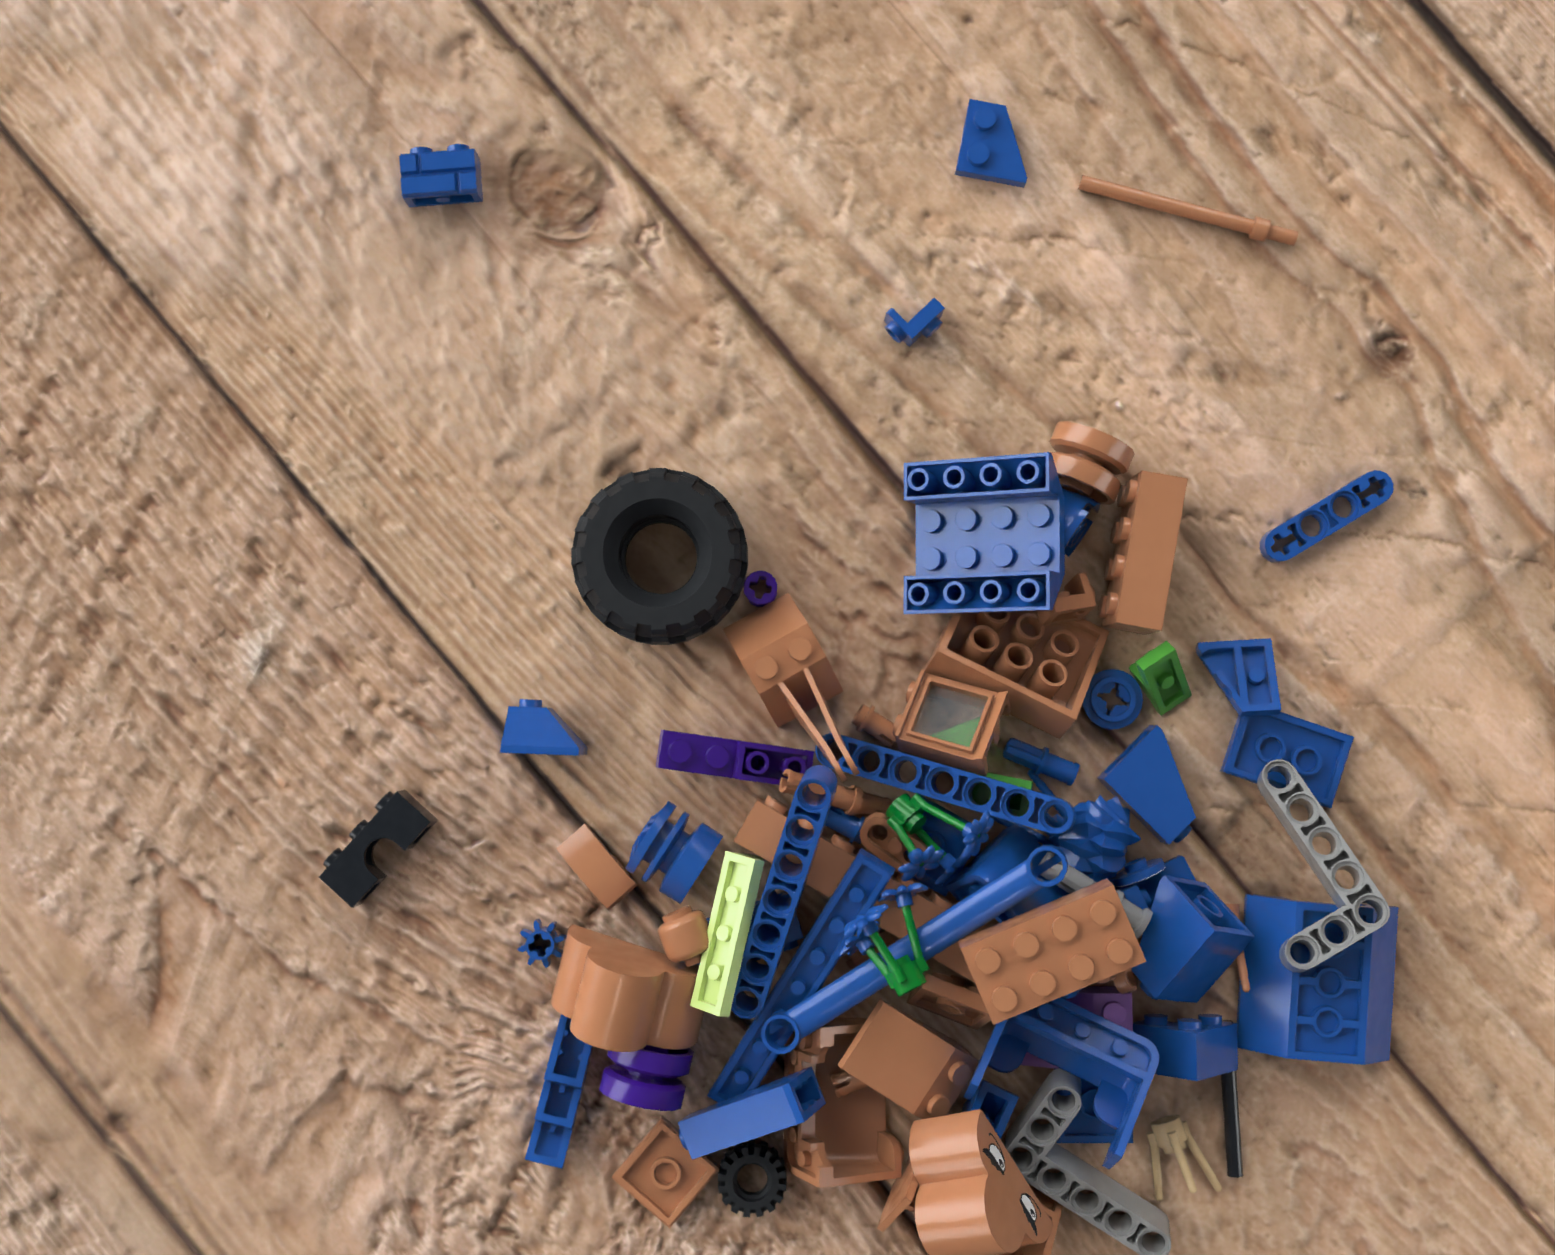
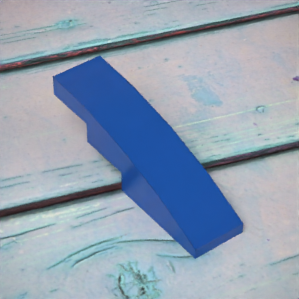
M562 1014L544 1076L545 1081L534 1118L535 1123L525 1156L527 1161L560 1169L564 1167L593 1046L584 1043L571 1033V1019Z

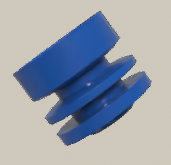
M668 801L654 816L652 815L632 846L630 859L625 869L634 874L643 860L650 865L641 880L647 882L660 870L665 873L659 891L681 904L720 843L723 835L704 823H701L691 834L686 833L684 829L690 814L684 811L675 825L668 820L677 806Z

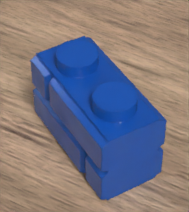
M452 144L447 147V151L433 152L428 147H414L410 149V154H400L402 196L409 207L483 202L481 162L475 149H469V146L465 144Z

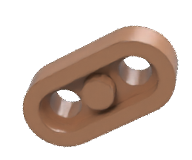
M873 813L862 824L860 830L861 842L867 850L898 871L900 866L910 863L905 853L907 849L897 833L886 823L888 820L886 813ZM876 826H883L886 828L887 834L878 835L874 828ZM906 831L916 848H920L922 852L928 848L915 833L910 835Z

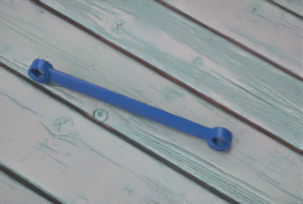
M1053 845L1037 847L1029 855L1028 859L918 927L916 930L925 961L1040 889L1054 886L1062 881L1068 870V860L1064 852ZM1050 851L1056 853L1055 856L1032 869L1034 857L1039 853ZM1062 861L1063 870L1055 879L1045 881L1038 878L1040 874ZM908 934L888 946L895 960L907 954L911 961L915 960ZM880 952L877 953V954L881 957V959L885 962V960H884V958L882 957V955L880 954ZM869 958L789 1010L780 1011L769 1017L761 1029L762 1041L767 1049L773 1053L786 1054L791 1052L803 1038L889 984ZM785 1019L790 1022L770 1035V1025L773 1021ZM795 1030L794 1040L789 1046H780L775 1043V1041L790 1031Z

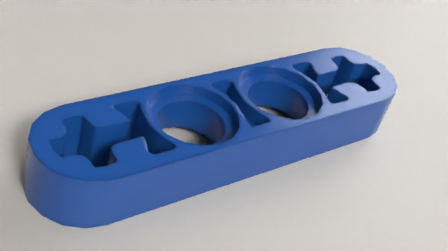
M1377 470L1361 475L1263 535L1259 547L1262 556L1272 563H1280L1293 558L1387 501L1393 493L1394 484L1387 473ZM1378 481L1381 488L1377 490V494H1371L1360 500L1357 493L1369 488L1370 482L1375 483ZM1337 497H1343L1350 502L1351 512L1346 518L1337 516L1333 510V503ZM1306 516H1312L1319 522L1320 529L1315 537H1310L1302 531L1301 522ZM1293 534L1297 539L1282 548L1284 554L1281 551L1273 552L1271 546L1275 543L1273 537L1280 540Z

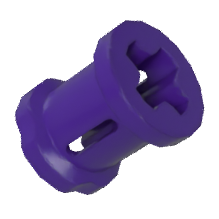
M766 571L753 572L744 582V594L750 604L756 607H763L775 600L777 596V582ZM759 580H765L766 587L772 589L770 594L764 593L762 599L755 598V591L750 589L751 585H758Z

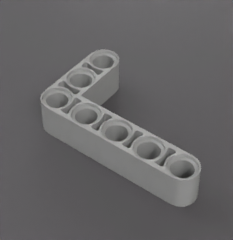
M1276 759L1266 764L1257 779L1258 789L1338 907L1336 911L1293 935L1281 945L1279 950L1281 963L1286 969L1301 973L1317 966L1384 926L1390 917V908L1295 767L1288 761ZM1268 773H1281L1287 781L1286 787H1273L1267 779ZM1290 805H1303L1309 813L1308 820L1298 821L1294 819L1290 813ZM1323 837L1327 839L1331 845L1330 854L1322 855L1317 853L1312 845L1313 838ZM1337 870H1345L1352 875L1354 885L1351 889L1342 888L1337 884L1335 879ZM1360 904H1369L1375 909L1377 913L1375 923H1367L1360 918L1358 910ZM1334 923L1341 928L1343 939L1340 944L1332 943L1326 938L1324 933L1326 924ZM1293 943H1301L1308 948L1310 958L1306 964H1300L1292 958L1290 948Z
M1061 1068L1053 1070L1008 1129L1004 1143L1007 1151L1027 1183L1136 1253L1140 1255H1168L1171 1250V1235L1167 1215L1156 1206L1056 1143L1081 1108V1079ZM1059 1090H1067L1070 1091L1072 1094L1067 1096H1061L1056 1092ZM1046 1119L1050 1121V1123L1039 1124L1035 1120ZM1022 1147L1029 1151L1018 1152L1015 1148ZM1048 1169H1058L1061 1172L1052 1173L1049 1172ZM1082 1190H1091V1191H1093V1193L1086 1194V1193H1082V1192H1080V1191H1082ZM1115 1211H1124V1212H1126V1213H1125V1214H1116V1213H1113V1212H1115ZM1149 1232H1157V1233H1159V1234H1157V1235H1149V1234H1146V1233H1149Z

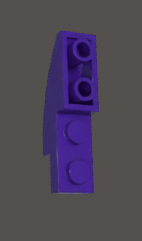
M661 730L656 768L779 785L781 777L788 779L787 776L783 775L786 769L804 774L813 764L814 751Z

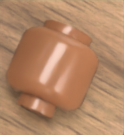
M688 905L662 917L664 923L658 928V936L669 961H684L686 967L700 963L702 953L707 950L709 944L707 934L709 924L704 912L692 910L691 905Z

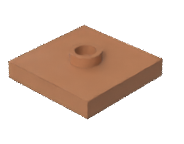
M662 1115L612 1174L611 1178L670 1229L719 1171L720 1165L709 1155L691 1159L689 1151L683 1147L680 1141L679 1129Z

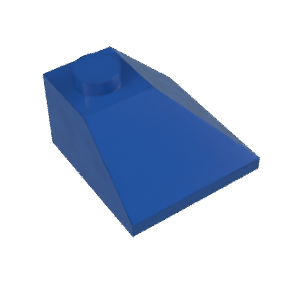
M520 699L519 707H508L500 753L587 755L588 747L552 708H542V700Z

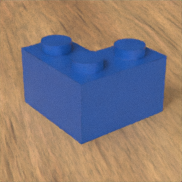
M1145 1014L1144 1020L1133 1022V1032L1149 1039L1158 1050L1159 1064L1155 1072L1156 1075L1200 1081L1238 1070L1237 1023L1222 1021V1015L1199 1014L1198 1019L1181 1018L1178 1019L1177 1023L1168 1021V1016L1164 1014Z

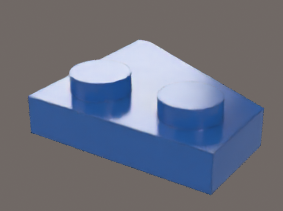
M1271 638L1197 643L1196 654L1240 717L1279 715L1281 703Z

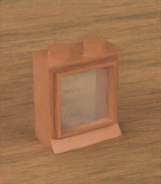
M921 669L917 681H912L908 687L905 711L903 714L897 715L893 725L892 733L896 738L899 751L987 776L989 770L986 760L988 750L991 744H998L1001 716H1009L1011 712L1008 691L997 693L925 673V670Z

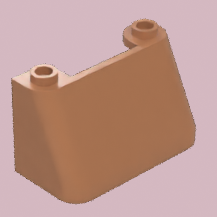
M836 1017L803 1038L791 1052L784 1054V1077L812 1066L826 1104L805 1122L784 1129V1159L789 1172L818 1188L901 1178L904 1150L896 1137L886 1132V1097L868 1086L839 1099L835 1093L836 1087L849 1081L833 1086L830 1078L831 1074L844 1071L837 1064L867 1018ZM795 1030L784 1046H789L793 1042Z

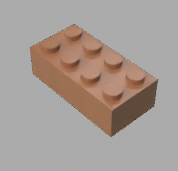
M1142 470L1126 481V485L1121 486L1117 496V507H1121L1119 522H1114L1110 536V543L1115 544L1113 559L1108 558L1104 571V580L1109 581L1107 595L1101 596L1098 605L1097 615L1102 618L1101 627L1142 635L1162 631L1188 478Z
M1107 878L959 940L960 949L993 1025L1147 962L1115 887Z

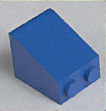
M1164 875L1159 882L1151 907L1153 912L1152 918L1143 932L1140 941V947L1147 962L1133 967L1131 971L1141 981V989L1152 999L1197 1003L1255 936L1205 882Z

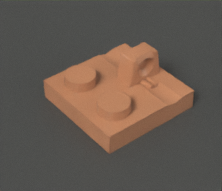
M933 972L931 975L926 973L924 977L927 982L910 991L906 1002L975 1030L980 1029L991 1021L978 988L970 986L968 989H965L966 980L955 975L949 977L937 972Z

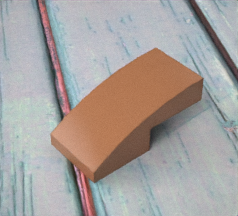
M585 823L556 848L583 883L608 910L612 909L638 885L620 861L608 851L593 830Z

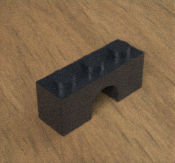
M406 790L397 791L395 794L389 791L374 807L378 811L369 822L365 819L362 820L349 834L352 841L342 851L340 848H337L323 863L326 869L319 878L351 908L361 905L387 877L376 866L373 859V850L377 842L382 838H387L397 843L404 851L411 849L438 821Z

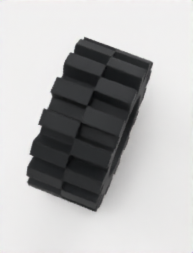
M749 1140L748 1144H737L733 1150L729 1149L725 1153V1158L721 1160L718 1172L719 1194H722L724 1204L731 1205V1211L736 1214L738 1211L744 1212L743 1217L750 1218V1213H756L757 1217H761L764 1215V1211L768 1210L770 1213L775 1209L777 1202L781 1203L783 1193L787 1187V1170L785 1169L783 1157L780 1158L778 1155V1150L774 1147L770 1149L768 1143L761 1141V1144H756L755 1140ZM756 1164L765 1170L768 1179L766 1185L761 1190L748 1192L739 1185L737 1180L738 1173L746 1165Z

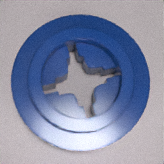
M1117 669L1103 670L1093 675L1082 707L1088 719L1101 728L1120 729L1128 726L1138 717L1143 704L1142 691L1138 682L1130 674ZM1117 684L1115 688L1117 691L1116 697L1125 702L1126 705H1113L1108 714H1106L1107 702L1101 700L1102 698L1098 697L1097 694H1108Z

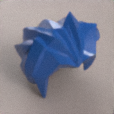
M1100 794L1095 802L1088 800L1074 806L1077 815L1073 828L1058 837L1060 844L1058 848L1066 855L1068 865L1079 870L1095 882L1116 877L1117 872L1126 863L1125 854L1127 846L1141 840L1129 827L1130 809L1122 807L1117 796L1105 801Z

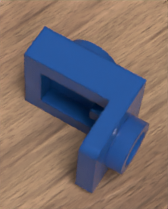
M934 297L908 323L891 308L885 315L884 321L887 324L885 329L896 342L901 343L904 341L910 347L922 335L929 338L943 324L940 318L945 308Z

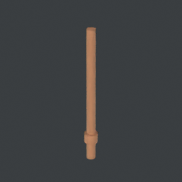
M1082 175L1078 187L1082 191L1249 234L1248 238L1261 242L1268 239L1294 246L1298 237V231L1272 225L1271 220L1255 216L1253 220Z

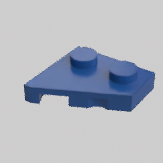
M969 99L955 175L1025 187L1027 175L1005 105Z

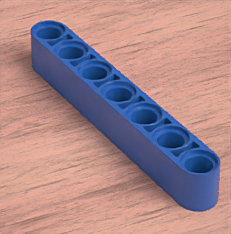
M832 733L822 736L828 746L835 741ZM841 735L846 749L859 771V774L856 776L980 813H984L987 810L990 816L1051 834L1068 832L1076 822L1077 814L1075 808L1064 799ZM816 745L815 753L819 762L829 768H833ZM871 751H875L880 758V765L873 772L867 771L864 766V758ZM842 755L838 760L843 772L853 774ZM910 761L915 765L917 773L913 781L906 783L901 779L899 772L901 766L905 762ZM943 772H948L954 780L952 790L946 794L940 793L936 787V779ZM979 783L987 784L991 790V798L984 805L977 804L972 796L974 787ZM1019 793L1025 795L1029 801V809L1023 816H1016L1009 807L1011 798ZM1054 805L1063 806L1068 814L1066 824L1059 828L1052 826L1047 819V812Z
M815 765L807 769L795 791L744 950L731 1007L733 1013L740 1018L751 1019L758 1016L770 993L837 790L838 780L836 774L827 766ZM816 783L821 785L825 790V794L812 792L808 784ZM805 819L809 821L814 829L802 828L797 823V820ZM786 855H795L799 857L802 863H792L786 858ZM781 889L786 891L790 898L779 896L775 890ZM764 924H772L776 926L779 931H771L767 929ZM754 958H762L767 964H760ZM744 991H750L754 993L756 997H750L746 995Z

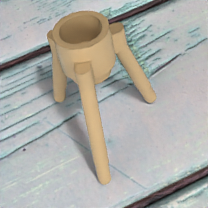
M1170 1115L1151 1122L1153 1131L1148 1132L1146 1135L1151 1147L1153 1182L1157 1201L1163 1200L1159 1148H1163L1164 1154L1175 1153L1189 1191L1191 1193L1197 1192L1191 1170L1183 1152L1186 1148L1185 1141L1215 1191L1220 1192L1222 1190L1216 1175L1192 1137L1187 1121H1182L1180 1115Z

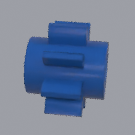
M536 919L534 921V932L529 929H523L520 932L526 938V943L520 946L518 951H526L530 956L528 965H531L536 960H542L546 968L551 964V954L556 957H562L563 950L558 948V944L566 938V935H558L554 930L557 924L556 921L547 927L542 926L540 919ZM539 934H541L543 940L549 939L551 942L545 949V952L542 946L535 947L534 941L539 938Z

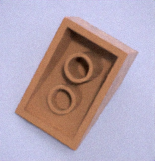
M879 999L837 1065L921 1119L944 1116L949 1112L975 1071L979 1060L952 1038L886 1001Z

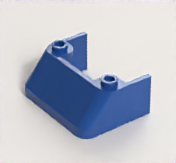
M1061 997L997 1023L986 1044L964 1098L971 1101L987 1066L1001 1073L1013 1072L1021 1065L1026 1052L1098 1086L1093 1099L1095 1115L1102 1123L1116 1129L1102 1165L1110 1170L1123 1157L1158 1067L1159 1053L1156 1046L1149 1039Z

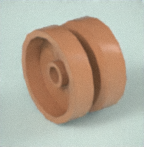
M1068 421L1058 422L1049 442L1056 451L1050 453H1052L1061 487L1090 497L1100 504H1113L1122 486L1115 475L1124 474L1128 471L1135 455L1133 449L1123 441L1098 429Z

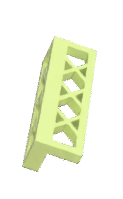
M725 851L707 929L709 944L707 950L701 956L690 1006L718 1017L730 1016L765 863L760 856Z

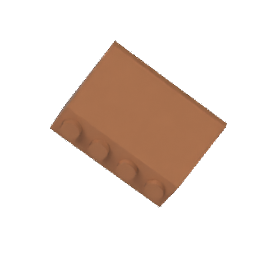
M1038 611L951 613L928 661L925 673L997 693L1008 691L1011 706L1010 715L1060 739L1078 717L1110 631L1085 619L1041 626L1037 615Z

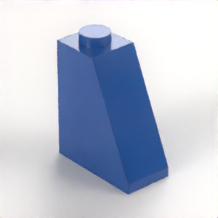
M1149 725L1097 779L1114 796H1117L1119 801L1126 808L1130 809V812L1160 842L1170 845L1172 841L1179 843L1190 833L1192 827L1189 824L1196 816L1163 730L1158 725Z

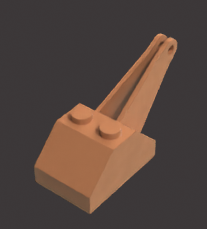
M789 592L723 629L777 728L796 718L832 765L841 782L847 781L830 747L806 715L807 711L819 705L847 765L854 776L858 775L859 771L846 749L826 703L827 700L843 692V689L814 633Z

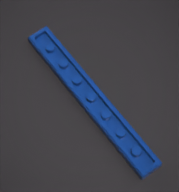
M862 848L859 850L770 992L761 1013L754 1018L713 1083L707 1095L709 1098L716 1102H721L757 1088L779 1055L769 1051L762 1041L761 1029L764 1022L773 1014L789 1010L821 989L840 959L839 951L845 945V940L854 936L857 932L856 930L845 937L843 932L844 926L850 921L855 920L857 915H865L868 909L873 907L894 874V867ZM785 1019L773 1021L770 1025V1035L790 1022ZM794 1030L775 1041V1043L784 1046Z

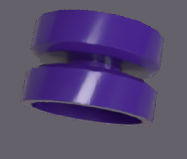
M646 1045L643 1049L633 1052L608 1050L607 1056L615 1064L605 1067L599 1090L603 1095L627 1105L658 1111L679 1110L682 1107L686 1085L678 1077L689 1074L694 1051L690 1048L672 1050Z

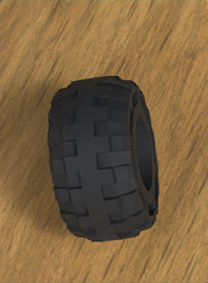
M649 468V470L636 473L630 472L617 478L615 482L605 489H601L590 500L591 503L583 515L580 516L575 528L573 547L571 548V565L575 583L583 601L605 626L617 634L636 642L651 645H672L686 642L705 634L730 612L740 596L746 579L748 547L744 529L737 513L728 500L714 486H711L698 476L685 471ZM658 523L671 524L685 531L692 539L697 553L696 567L689 581L678 590L664 594L652 593L640 588L630 577L626 566V552L632 538L643 528Z

